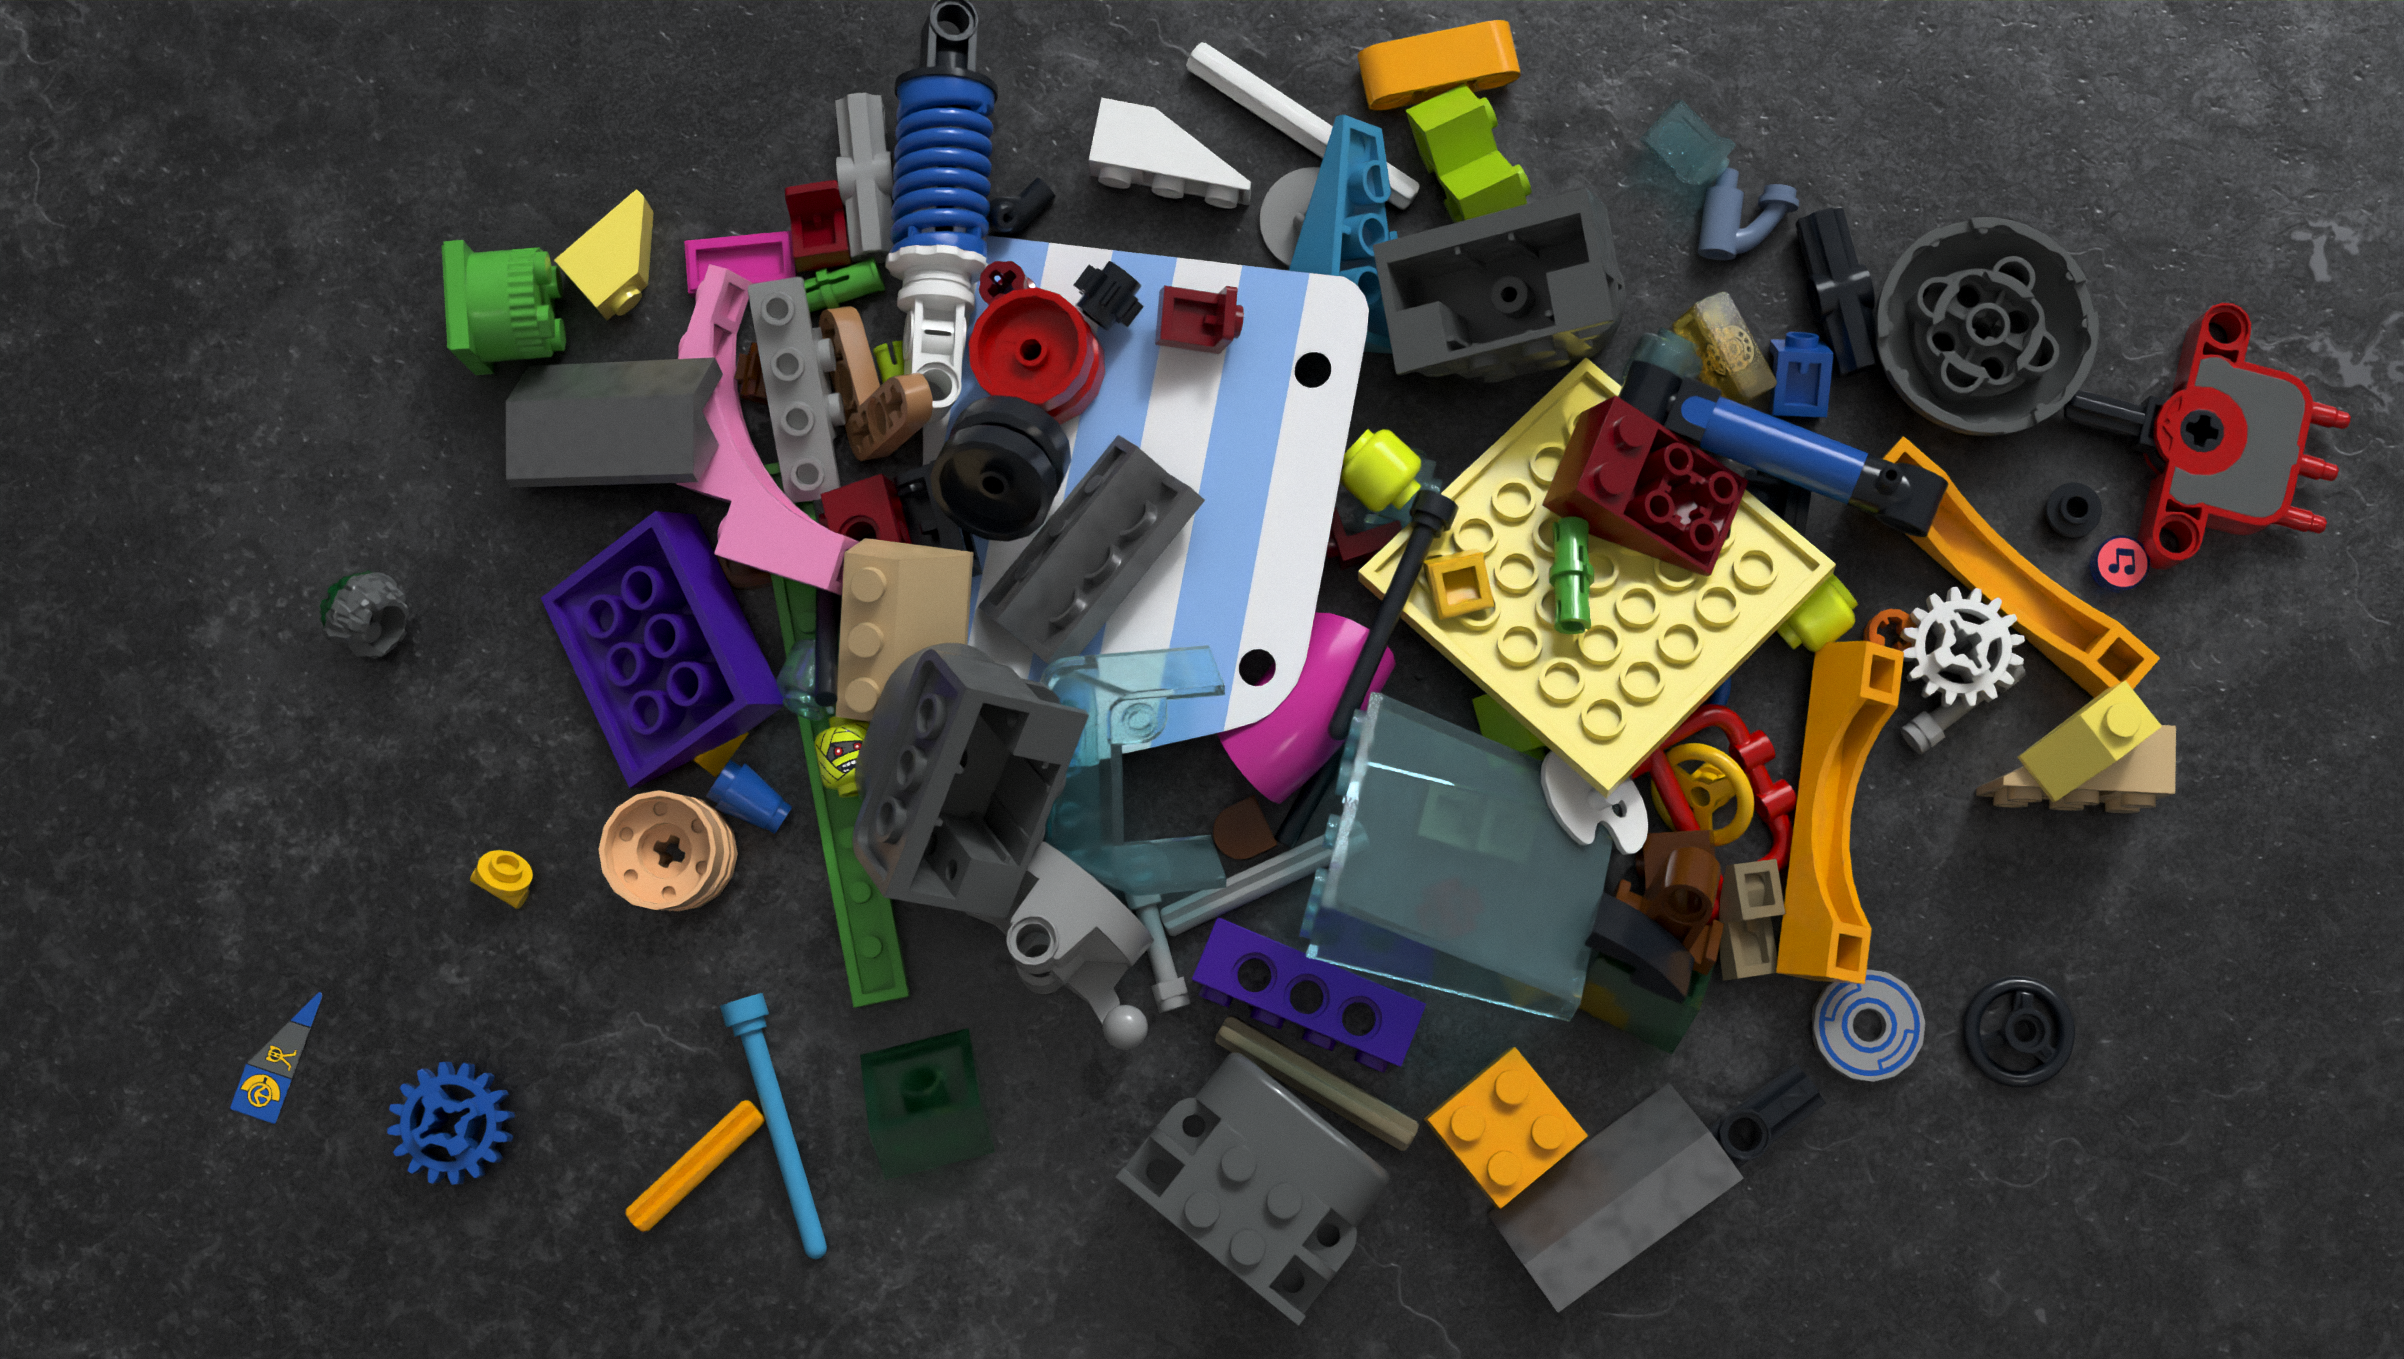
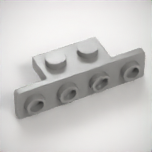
M792 277L754 283L748 286V296L784 494L793 503L821 499L820 494L841 487L832 440L840 435L838 426L846 424V416L842 396L840 393H832L829 372L836 371L834 347L830 338L823 339L821 327L812 328L803 278Z

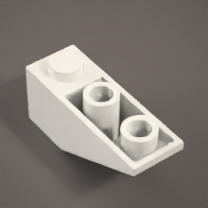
M1101 98L1089 156L1091 176L1099 177L1098 181L1100 183L1122 189L1129 188L1131 183L1152 187L1153 193L1167 198H1182L1184 193L1205 197L1206 203L1220 208H1235L1237 203L1249 205L1251 182L1154 107Z

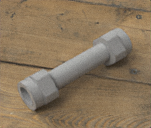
M1997 656L1988 661L1991 665L1990 671H1992L1996 663ZM2023 665L2018 668H2007L2006 671L2015 681L2008 688L1994 683L1996 691L2003 693L2026 676ZM1977 693L1976 705L1974 707L1984 701L1979 693ZM1956 696V699L1948 708L1942 707L1941 704L1929 714L1926 711L1918 714L1900 729L1901 734L1908 745L1916 753L1922 755L1945 738L1943 733L1945 729L1974 707L1965 709L1961 697Z
M1154 875L1122 884L1129 910L1131 912L1136 911L1137 918L1148 929L1154 939L1153 943L1148 947L1147 953L1156 981V985L1151 987L1159 1013L1190 1005L1191 1001L1184 977L1178 978L1158 911L1157 904L1162 903Z

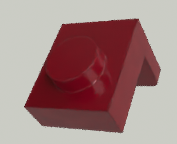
M829 180L785 188V201L791 222L793 258L797 272L851 264L847 216L841 200L838 182L836 180Z
M1164 285L1159 291L1155 345L1220 354L1233 341V338L1237 339L1240 336L1242 330L1244 309L1242 305H1236L1237 287L1225 286L1219 293Z
M1335 507L1326 551L1327 559L1337 557L1341 570L1363 563L1366 564L1402 530L1400 520L1346 536L1337 507Z

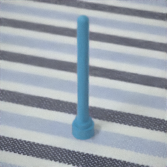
M759 993L721 1005L720 1010L726 1028L732 1026L734 1037H741L805 1253L812 1259H819L825 1255L827 1244L762 1028L767 1027L764 1016L769 1015L763 993Z

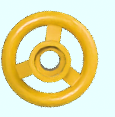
M1700 743L1678 745L1665 752L1688 804L1693 808V814L1701 830H1713L1712 813L1725 805L1736 794L1737 810L1735 817L1726 827L1714 830L1715 847L1729 844L1738 839L1747 830L1754 812L1752 788L1740 766L1724 752ZM1686 760L1705 762L1691 775L1677 765ZM1651 778V795L1655 808L1664 823L1673 832H1677Z

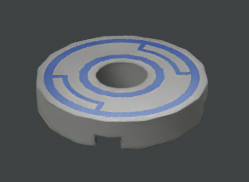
M1867 969L1865 985L1831 982L1822 989L1812 1007L1811 1028L1815 1049L1828 1067L1848 1079L1874 1082L1895 1077L1913 1063L1923 1045L1925 1019L1920 1001L1906 983L1887 972ZM1864 1009L1875 1012L1882 1024L1879 1036L1871 1042L1858 1038L1853 1029V1019L1857 1013Z

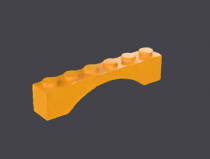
M1904 436L1883 456L1882 459L1895 464L1907 463L1927 469L1943 477L1948 482V487L1928 536L1906 535L1971 592L1975 588L1981 589V600L1986 605L1997 597L2000 598L2002 603L1997 611L2000 617L2003 618L2007 615L2015 614L2018 619L2011 626L2093 698L2125 680L2134 689L2158 662L2160 657L2117 620L2096 610L2068 592L2020 555L1975 511L1956 488L1947 473Z
M1869 641L1827 642L1819 651H1815L1784 907L1786 914L1783 915L1776 973L1813 981L1865 985L1872 928L1861 908L1852 875L1849 848L1851 813L1857 784L1866 758L1881 729L1898 707L1904 659L1903 651Z

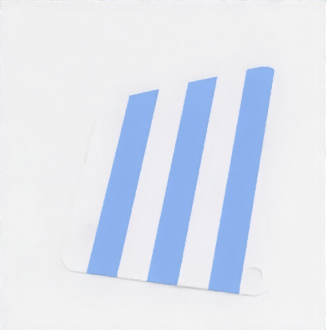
M986 235L982 239L988 244L987 264H991L994 261H1013L1023 269L1025 275L1035 283L1037 288L1060 294L1074 307H1076V303L1082 297L1079 290L1073 286L1089 264L1095 269L1099 268L1102 270L1108 261L1121 267L1141 284L1142 287L1135 297L1139 299L1138 302L1144 307L1129 327L1115 321L1108 331L1094 323L1077 308L1084 320L1095 331L1104 349L1105 376L1098 396L1085 411L1060 425L1069 440L1072 461L1043 525L1030 536L1009 542L986 540L973 534L983 574L972 577L968 645L983 651L995 663L1009 666L1020 678L1041 682L1049 686L1060 699L1061 705L1087 711L1089 717L1069 766L1224 732L1263 719L1271 714L1296 686L1307 658L1367 335L1369 308L1364 294L1355 283L1341 276ZM997 275L994 279L998 282L1001 278ZM980 281L971 284V293L975 296V309L971 314L964 316L966 319V343L962 360L961 392L944 418L933 423H926L923 426V466L937 459L944 443L949 439L951 430L960 413L973 401L990 397L979 385L970 366L969 340L976 320L989 306L979 293ZM1164 285L1219 293L1225 286L1237 287L1236 305H1242L1244 309L1243 326L1240 336L1237 339L1233 338V341L1220 354L1155 345L1159 291ZM1009 286L1004 290L1003 293L1007 294L1013 291L1014 288L1012 286ZM1309 352H1318L1325 355L1331 364L1329 379L1317 388L1302 386L1295 377L1297 361ZM928 382L933 401L944 400L942 389L937 384ZM1117 435H1120L1138 446L1170 475L1190 486L1205 501L1066 672L1061 675L978 606ZM1253 649L1268 651L1276 662V671L1273 678L1262 686L1247 684L1239 674L1241 658Z

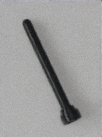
M1419 490L1409 510V515L1412 517L1410 526L1413 528V532L1327 727L1329 736L1334 740L1341 741L1349 735L1434 538L1441 537L1443 531L1451 529L1458 513V505L1440 493L1430 490Z

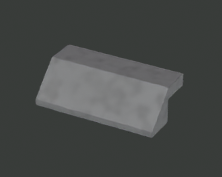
M715 357L528 366L506 400V481L509 486L545 487L698 482L719 446L702 412L723 376Z
M1117 435L978 607L1044 662L1063 675L1199 509L1205 499L1190 486L1166 472L1138 446Z
M1667 1083L1549 1168L1501 1209L1495 1207L1487 1215L1555 1310L1560 1312L1744 1178L1708 1128L1674 1087Z

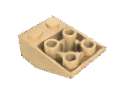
M2161 725L2160 729L2118 761L2056 802L2050 800L2024 766L1977 787L1976 796L1994 797L1993 806L2007 808L2028 807V802H2042V799L2049 800V809L2083 810L2084 805H2098L2099 802L2105 803V812L2139 813L2140 808L2156 807V800L2175 794L2176 726Z

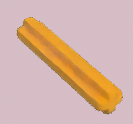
M748 1100L741 1101L626 1208L625 1214L629 1221L641 1232L649 1231L764 1124L765 1118L761 1111Z

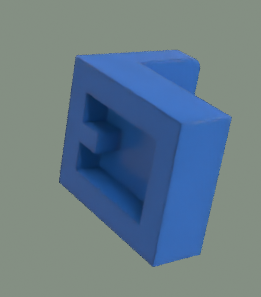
M1789 332L1786 333L1785 340H1770V352L1774 356L1769 403L1770 413L1775 416L1827 417L1834 353L1825 342L1819 341L1818 335L1813 333Z

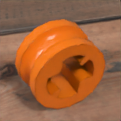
M1887 609L1879 612L1867 622L1863 632V641L1884 646L1885 637L1877 634V628L1879 626L1883 629L1889 624V621L1897 624L1896 633L1899 635L1904 628H1917L1908 613L1900 609ZM1903 640L1902 644L1899 641L1892 645L1893 649L1899 651L1912 647V643Z

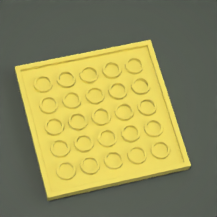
M1584 358L1441 493L1458 505L1459 510L1451 529L1443 531L1440 538H1434L1425 560L1470 549L1482 551L1495 607L1439 620L1422 565L1400 618L1607 799L1834 573L1836 563L1745 489L1712 574L1707 577L1588 534L1589 564L1594 568V583L1590 586L1589 592L1591 628L1589 630L1585 629V632L1580 634H1564L1556 631L1554 628L1555 595L1554 587L1549 583V568L1554 564L1552 526L1554 522L1558 523V519H1561V517L1542 506L1581 413L1615 395L1618 397L1621 386L1589 359ZM1410 523L1358 571V581L1381 601L1385 596L1413 532Z

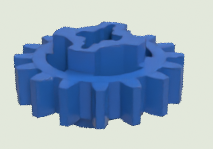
M439 1062L437 1077L429 1069L422 1068L417 1071L420 1082L418 1087L408 1083H403L399 1087L403 1095L408 1099L405 1104L390 1105L389 1110L401 1116L400 1124L387 1128V1133L402 1136L403 1143L393 1153L395 1156L411 1155L413 1157L409 1164L408 1172L417 1174L427 1167L429 1168L428 1182L433 1184L440 1183L447 1172L451 1185L464 1183L466 1169L474 1178H481L486 1175L485 1167L482 1163L483 1160L492 1163L501 1162L503 1157L495 1146L498 1142H512L513 1135L502 1130V1122L514 1119L515 1112L501 1111L499 1104L509 1094L507 1090L491 1092L489 1088L495 1078L492 1073H483L477 1079H474V1064L463 1063L457 1075H455L452 1062ZM459 1085L470 1090L476 1096L462 1101L456 1099L452 1090H448L446 1086ZM423 1104L425 1112L421 1125L417 1127V1115ZM469 1112L460 1117L461 1121L454 1125L456 1133L434 1134L442 1129V1125L448 1122L447 1113ZM486 1118V1131L480 1143L477 1135L482 1120ZM436 1146L446 1147L450 1156H455L457 1161L441 1160L430 1154L427 1150Z

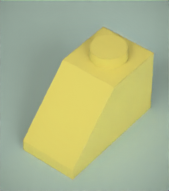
M637 189L554 259L564 274L607 321L615 314L621 316L633 309L642 298L641 291L648 286L654 212Z
M2125 680L2103 691L2017 758L2050 800L2056 802L2118 761L2162 726Z

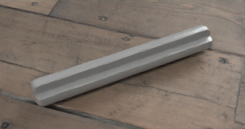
M1350 822L1162 908L1160 911L1161 920L1167 933L1170 936H1177L1363 851L1367 847L1366 837L1357 822Z

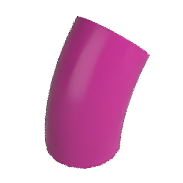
M1315 612L1307 658L1299 680L1287 698L1271 714L1252 724L1217 733L1223 747L1238 769L1270 801L1278 804L1282 803L1305 784L1332 757L1363 719L1396 665L1394 654L1387 646L1349 735L1341 741L1332 739L1327 732L1328 724L1369 632L1368 628L1351 619L1332 613ZM1275 661L1254 686H1262L1273 678L1276 671Z

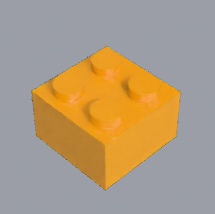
M1516 1047L1508 1048L1424 1118V1121L1494 1207L1499 1209L1504 1207L1588 1137Z

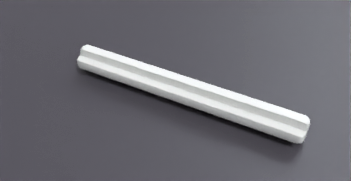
M1201 42L1194 48L1186 64L1189 71L1321 158L1324 157L1333 126L1207 43ZM1387 162L1391 195L1387 201L1397 208L1405 210L1415 199L1420 185L1417 181Z

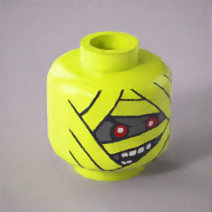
M834 716L829 718L830 728L819 733L814 741L821 781L825 787L838 790L839 797L841 798L859 796L855 784V765L870 722Z

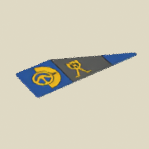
M321 992L317 993L246 1064L230 1106L232 1110L273 1124L276 1123L323 995Z

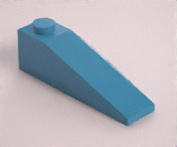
M1347 115L1336 116L1289 271L1341 276L1355 283L1364 294L1369 308L1364 352L1393 354L1373 250L1374 244L1398 238L1397 231L1389 232L1385 201L1391 195L1382 128Z

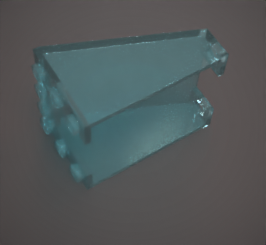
M1371 691L1366 711L1356 708L1354 710L1337 774V785L1334 794L1343 796L1342 803L1344 804L1341 816L1329 815L1322 848L1333 850L1328 870L1319 867L1316 869L1299 936L1310 939L1306 957L1570 1022L1581 1003L1591 948L1585 946L1584 942L1594 906L1603 892L1613 838L1608 829L1601 823L1597 824L1593 842L1585 846L1579 845L1567 834L1557 822L1546 801L1541 784V766L1543 761L1391 697ZM1617 803L1612 805V809L1618 816L1620 805Z

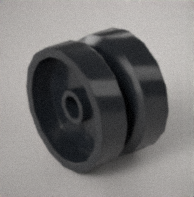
M993 395L973 401L958 416L949 439L944 443L935 461L930 476L933 497L945 516L966 532L986 540L1006 542L1028 537L1043 525L1054 498L1065 479L1072 461L1069 440L1053 417L1041 407L1021 398Z

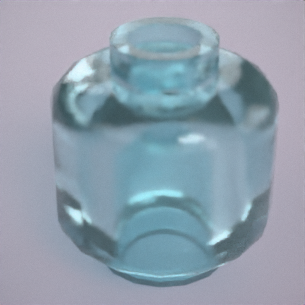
M1660 326L1657 334L1646 332L1639 337L1622 369V378L1625 380L1633 361H1644L1663 367L1682 379L1686 376L1698 380L1704 367L1702 359L1696 354L1700 346Z
M804 638L795 641L776 682L780 694L784 697L782 701L784 706L793 713L810 720L819 721L823 720L824 716L835 715L836 704L830 707H823L815 702V639ZM838 638V663H839V644H840V639H839V638Z

